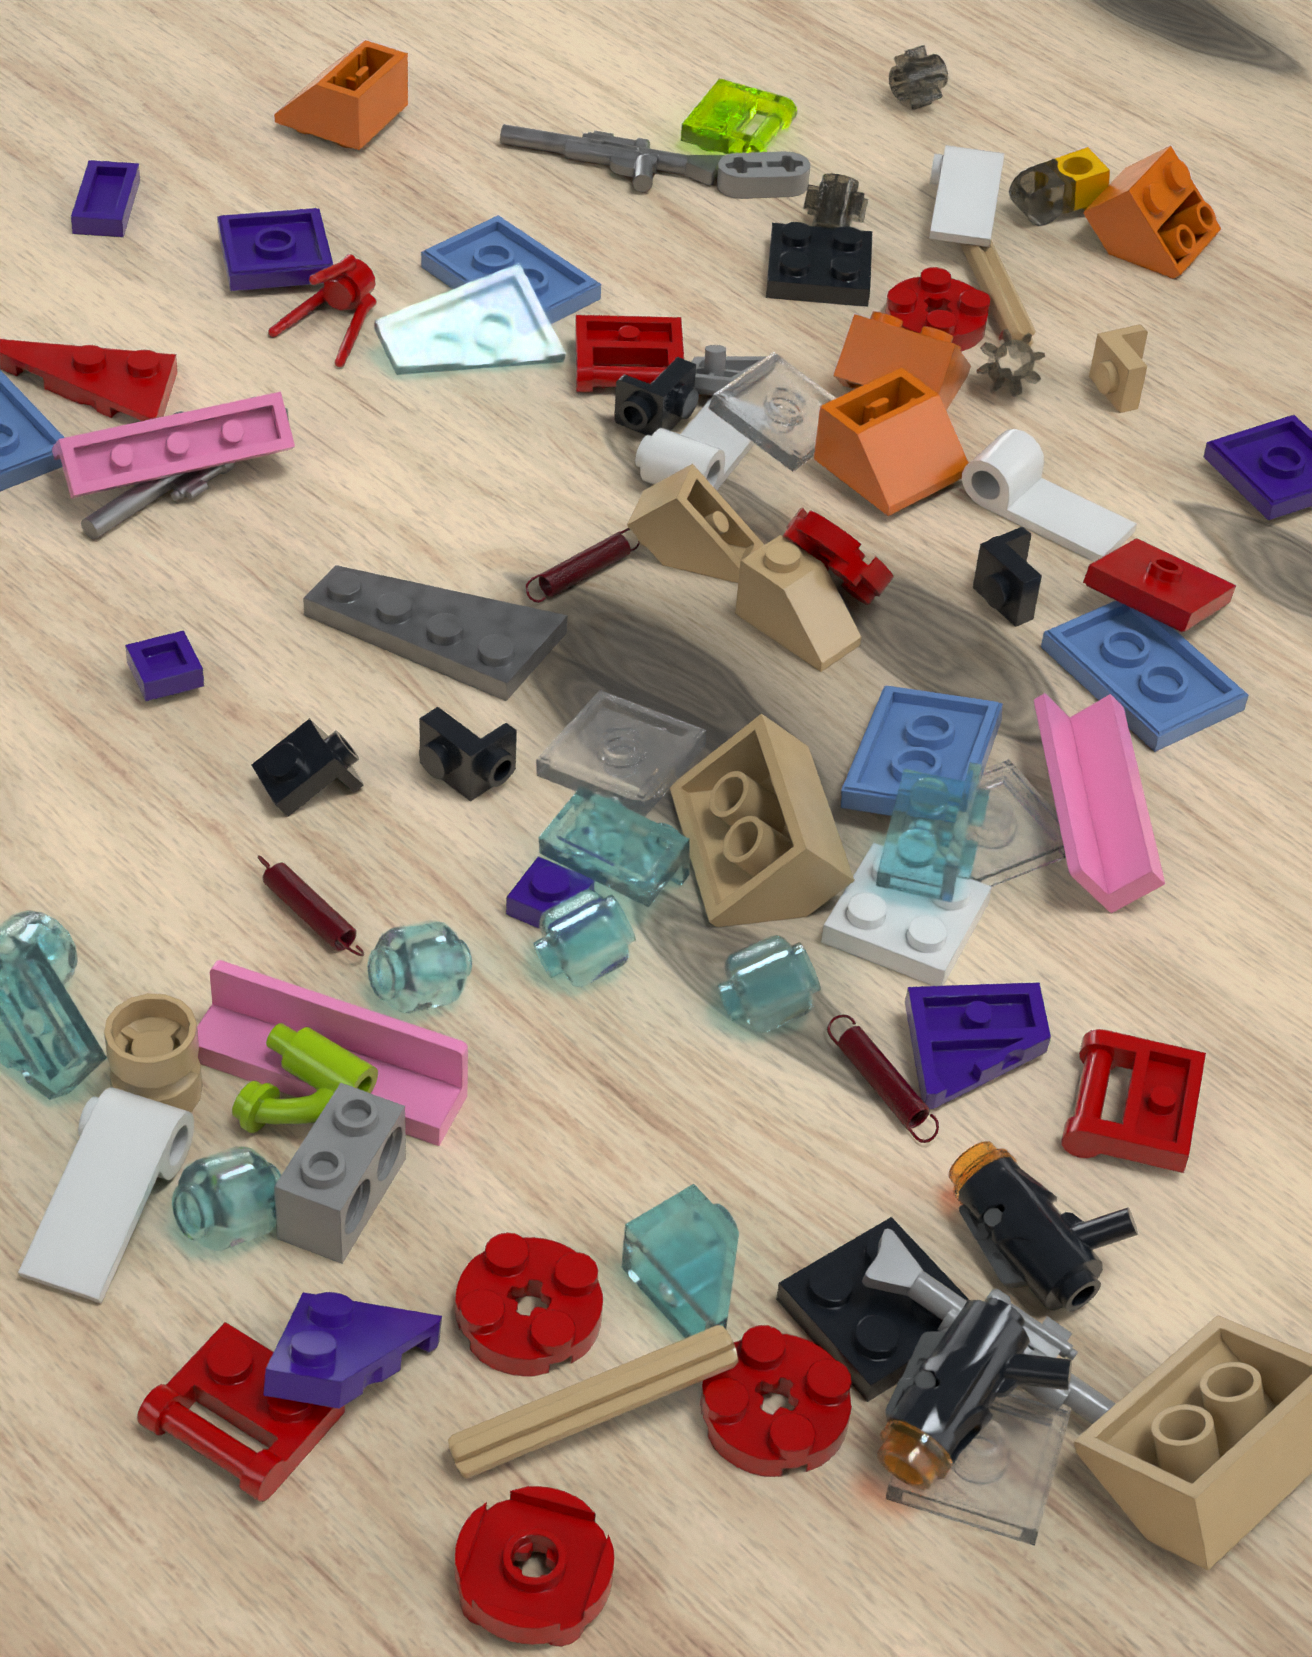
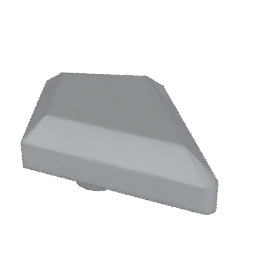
M721 345L706 346L705 357H694L691 361L696 364L695 388L698 389L699 394L730 398L773 371L775 358L772 356L726 357V347Z

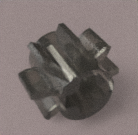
M925 45L905 50L904 54L894 57L896 66H893L889 72V85L893 95L898 100L906 101L910 99L911 108L917 109L932 104V101L943 97L940 89L944 88L947 84L948 71L945 62L939 55H927Z
M827 173L823 174L819 186L808 184L803 208L808 210V215L814 216L812 225L838 228L850 226L852 221L864 223L869 199L864 198L865 193L858 192L859 181L849 176Z
M1004 329L999 334L1001 346L997 348L992 343L985 342L980 347L981 351L989 356L987 363L979 367L976 372L982 375L988 373L989 377L993 380L989 392L993 394L1002 386H1009L1012 396L1018 397L1022 394V379L1032 384H1036L1041 380L1040 375L1033 371V367L1036 362L1045 357V353H1033V350L1028 345L1032 334L1027 333L1020 340H1012L1009 330ZM1007 351H1009L1012 359L1020 358L1022 366L1014 371V376L1010 368L1001 369L999 361L1007 355Z

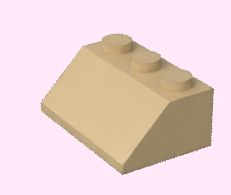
M763 714L756 717L669 786L708 920L714 926L725 927L807 917L855 881L809 747Z
M1217 1315L1074 1440L1076 1453L1148 1541L1209 1571L1312 1473V1354Z

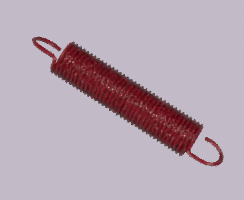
M627 528L617 532L547 571L532 577L526 584L527 596L530 600L537 603L543 602L546 597H543L540 600H536L529 594L528 586L530 582L538 577L539 586L543 593L553 597L628 556L630 552L638 548L640 542L638 541V544L631 549L628 540L622 535L631 529Z
M257 856L259 861L266 867L263 874L264 884L320 935L322 939L336 951L347 949L357 956L365 955L358 945H356V948L361 953L349 947L356 938V929L283 862L277 863L270 868L269 863L262 856Z
M842 1014L832 1018L827 1026V1033L833 1042L848 1057L850 1062L858 1069L911 1135L921 1143L932 1141L939 1130V1122L932 1113L930 1117L936 1123V1130L932 1137L926 1140L920 1139L911 1129L919 1126L927 1119L930 1112L929 1107H927L860 1026L848 1028L840 1036L839 1041L834 1038L830 1031L834 1020L844 1017L851 1020L852 1024L855 1025L856 1022L851 1016Z

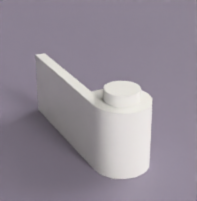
M946 145L944 155L934 154L930 184H937L938 190L929 239L990 247L1004 153Z
M712 396L681 434L659 428L652 436L646 435L642 439L635 459L636 466L640 467L641 478L643 481L655 485L685 467L694 464L709 483L718 490L770 426L771 415L718 396Z
M1017 429L1006 430L969 462L963 470V486L966 493L975 503L1093 562L1118 549L1135 532L1137 523L1041 478L1044 467L1043 452L1036 440L1025 431Z
M113 1087L106 1089L99 1098L94 1096L86 1103L79 1120L78 1133L80 1138L18 1271L23 1278L101 1304L157 1177L170 1180L178 1173L187 1157L194 1133V1117L191 1112Z

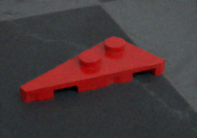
M0 339V369L7 373L18 376L23 372V369L43 378L44 389L78 404L90 405L98 413L110 418L119 412L140 420V422L164 417L178 372L176 354L156 353L145 349L132 351L101 348L96 345L75 346Z

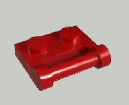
M576 315V392H593V387H616V381L624 374L651 384L677 357L684 359L681 317ZM610 365H645V366H647V367H642V366H610Z
M1103 1029L1090 1030L1085 1033L1079 1052L1080 1060L1084 1067L1073 1117L1067 1119L1061 1139L1065 1151L1079 1158H1092L1099 1154H1104L1184 1173L1190 1153L1206 1053ZM1116 1067L1131 1070L1121 1124L1101 1119L1110 1072Z
M224 1322L166 1385L160 1384L149 1392L139 1408L137 1421L155 1435L161 1436L166 1432L240 1479L239 1487L242 1491L259 1502H264L276 1492L345 1413V1405L338 1409L264 1396L265 1371L274 1352ZM195 1402L201 1404L269 1449H263L257 1453L191 1411L190 1407Z

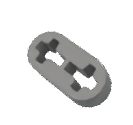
M786 151L728 154L719 160L717 188L725 196L739 199L799 196L808 189L810 162L801 154Z

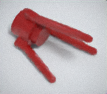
M347 254L339 263L309 277L310 284L317 285L324 282V287L270 327L268 334L271 337L278 336L325 301L337 310H351L355 308L356 311L335 359V365L339 368L343 367L351 353L367 313L377 304L376 299L371 295L376 285L373 271L366 263L356 259L352 254Z

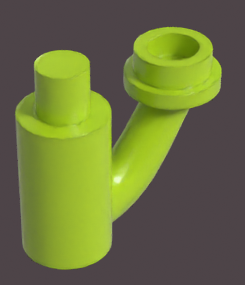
M279 1023L269 1033L266 1046L282 1056L281 1066L284 1070L317 1089V1091L309 1096L280 1099V1090L273 1084H261L258 1081H251L236 1097L232 1107V1115L239 1120L240 1127L249 1133L259 1131L265 1124L315 1123L340 1083L372 1093L377 1082L378 1070L310 1027L302 1028L296 1032L283 1023Z

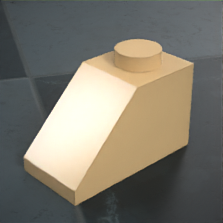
M694 464L644 490L627 523V526L635 534L638 541L647 547L663 566L738 583L740 560L764 546L763 542Z
M781 535L740 560L736 615L820 672L860 646L861 635L824 563Z

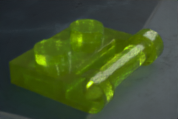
M719 78L682 123L680 141L697 145L702 150L709 152L718 151L725 154L767 152L766 148L781 129L788 128L795 120L797 107L787 97ZM756 114L766 117L752 135L742 133Z

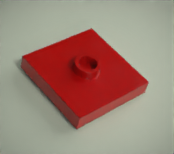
M1138 538L1089 564L1083 580L1087 587L1180 632L1187 631L1229 604L1236 588L1235 584Z

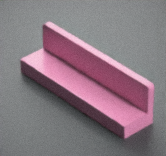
M281 392L61 438L52 447L54 460L61 459L71 498L284 452L293 449L295 444Z
M1044 693L1035 698L1034 705L1069 873L1110 913H1113L1165 885L1124 707L1109 694L1069 717L1047 694Z
M222 960L215 962L209 972L212 1005L197 1026L199 1040L198 1060L200 1064L248 1081H258L261 1084L271 1083L279 1088L280 1092L295 1097L309 1096L315 1093L317 1089L284 1070L281 1066L282 1056L268 1048L266 1041L271 1030L279 1023H283L296 1032L302 1028L310 1027L376 1067L378 1078L371 1094L405 1106L406 1135L440 1146L467 1098L468 1045L465 1042Z

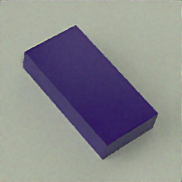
M88 161L71 214L72 234L124 237L140 184L139 163Z

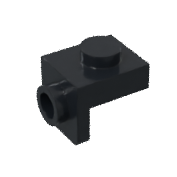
M677 357L651 384L625 374L616 381L615 422L644 435L652 436L659 428L671 431L682 419H688L694 412L699 398V391L695 388L696 364Z
M1024 527L995 536L980 544L973 582V589L1015 627L1034 619L1042 575L1027 562L1032 535Z
M439 707L419 718L420 764L423 765L432 777L442 779L470 802L490 788L502 785L514 773L516 769L517 730L508 723L502 724L480 738Z
M310 718L251 764L274 804L287 816H290L336 778L342 781L353 793L364 786L352 766L359 760L352 746L337 730L328 736Z

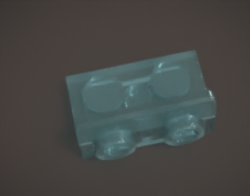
M969 763L965 781L909 769L903 770L877 871L876 886L952 902L957 879L970 880L973 871L978 842L967 840L970 825L983 827L990 790L979 788L982 771L981 764Z
M581 786L538 837L540 854L647 907L653 903L669 881L682 885L690 875L689 838L681 835L668 824L656 823L627 809L621 802L612 797H602Z

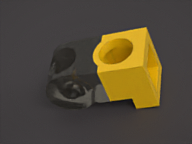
M1089 147L1021 171L1010 185L1009 196L1032 224L1037 226L1047 225L1062 213L1066 214L1082 208L1085 211L1108 187L1110 169Z

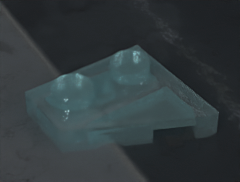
M38 942L17 947L0 964V1063L8 1069L12 1068L19 1071L30 1086L51 1100L72 1092L107 1059V1056Z

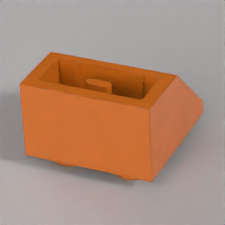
M367 40L363 41L323 70L274 114L275 123L293 128L302 134H311L335 142L344 148L360 150L408 105V53Z
M1171 145L1126 167L1083 212L1109 255L1172 279L1180 276L1221 230L1212 207L1204 201L1191 179L1187 166L1179 160Z
M873 311L870 319L854 314L833 376L843 386L855 390L902 367L937 392L947 411L968 377L971 368L970 363L960 351L961 347L952 343L953 336L944 331L923 326L920 334L901 327L902 320L881 312Z
M900 367L820 406L814 460L887 516L962 479L963 470L969 462L940 395L904 368Z

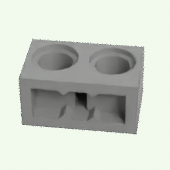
M340 1083L274 1186L278 1240L343 1264L406 1160L404 1105Z

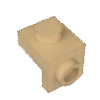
M1141 324L1098 333L1089 377L1095 383L1099 392L1106 396L1119 413L1139 408L1147 371V365L1142 358L1148 331Z

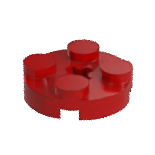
M929 267L922 270L920 277L906 279L888 291L885 314L902 320V328L919 334L923 326L944 331L953 336L952 343L960 346V351L962 352L974 347L984 338L991 299L987 293L951 278V274L947 270Z
M800 508L786 526L787 530L783 537L824 563L827 571L830 569L843 580L841 586L865 605H869L875 596L879 597L894 578L892 572L876 556L867 565L863 561L866 556L859 549L862 544L839 526L812 510L807 514L804 508Z
M509 1232L497 1234L487 1242L485 1251L475 1256L468 1263L459 1278L455 1300V1318L459 1330L461 1328L462 1333L470 1341V1350L479 1361L497 1371L516 1376L547 1374L550 1370V1364L563 1362L570 1356H572V1364L583 1357L591 1349L599 1335L602 1322L603 1293L598 1281V1267L590 1256L576 1252L564 1244L544 1238H523L518 1234ZM525 1296L537 1297L541 1299V1302L548 1305V1308L535 1307L531 1311L530 1316L522 1315L517 1312L518 1302L515 1300Z
M758 1325L749 1328L743 1334L741 1340L734 1342L738 1357L736 1366L702 1382L700 1398L701 1415L703 1413V1419L708 1426L707 1436L714 1449L729 1463L759 1476L782 1477L783 1468H798L807 1464L806 1472L822 1466L840 1449L847 1434L852 1409L850 1372L845 1365L835 1360L823 1348L811 1341L795 1335L782 1334L778 1329L769 1325ZM770 1393L783 1395L789 1399L788 1402L795 1408L790 1411L787 1408L780 1407L774 1414L767 1413L762 1410L764 1401L762 1396Z
M526 1486L511 1490L509 1500L497 1502L489 1509H487L486 1502L473 1511L462 1526L455 1548V1582L461 1597L460 1606L463 1615L471 1623L482 1626L491 1634L511 1642L530 1645L548 1643L559 1647L574 1643L581 1637L584 1627L602 1611L610 1595L613 1582L614 1548L609 1534L606 1539L604 1531L595 1522L596 1513L578 1497L559 1489L542 1486ZM533 1551L546 1554V1567L552 1571L540 1577H528L522 1574L521 1569L513 1566V1562L515 1560L528 1561Z

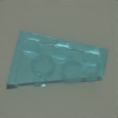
M520 263L379 318L374 323V331L396 375L564 362L566 356Z

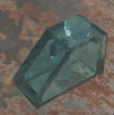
M695 1184L690 1185L625 1224L621 1268L684 1338L716 1325L723 1326L727 1330L739 1238L737 1225L732 1215L724 1206L718 1203L713 1204Z

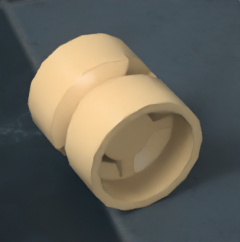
M151 993L131 997L116 1006L106 1019L104 1029L106 1054L111 1068L109 1075L111 1087L192 1112L201 1099L203 1087L201 1065L198 1060V1029L193 1011L180 999L166 994Z

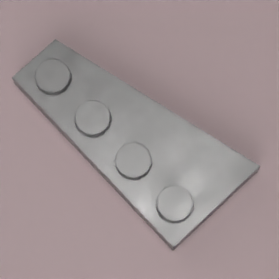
M335 565L303 598L304 616L504 701H507L567 633L568 615Z

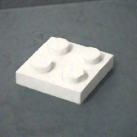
M873 843L853 876L855 881L846 887L823 926L821 943L932 986H943L989 904L992 887Z

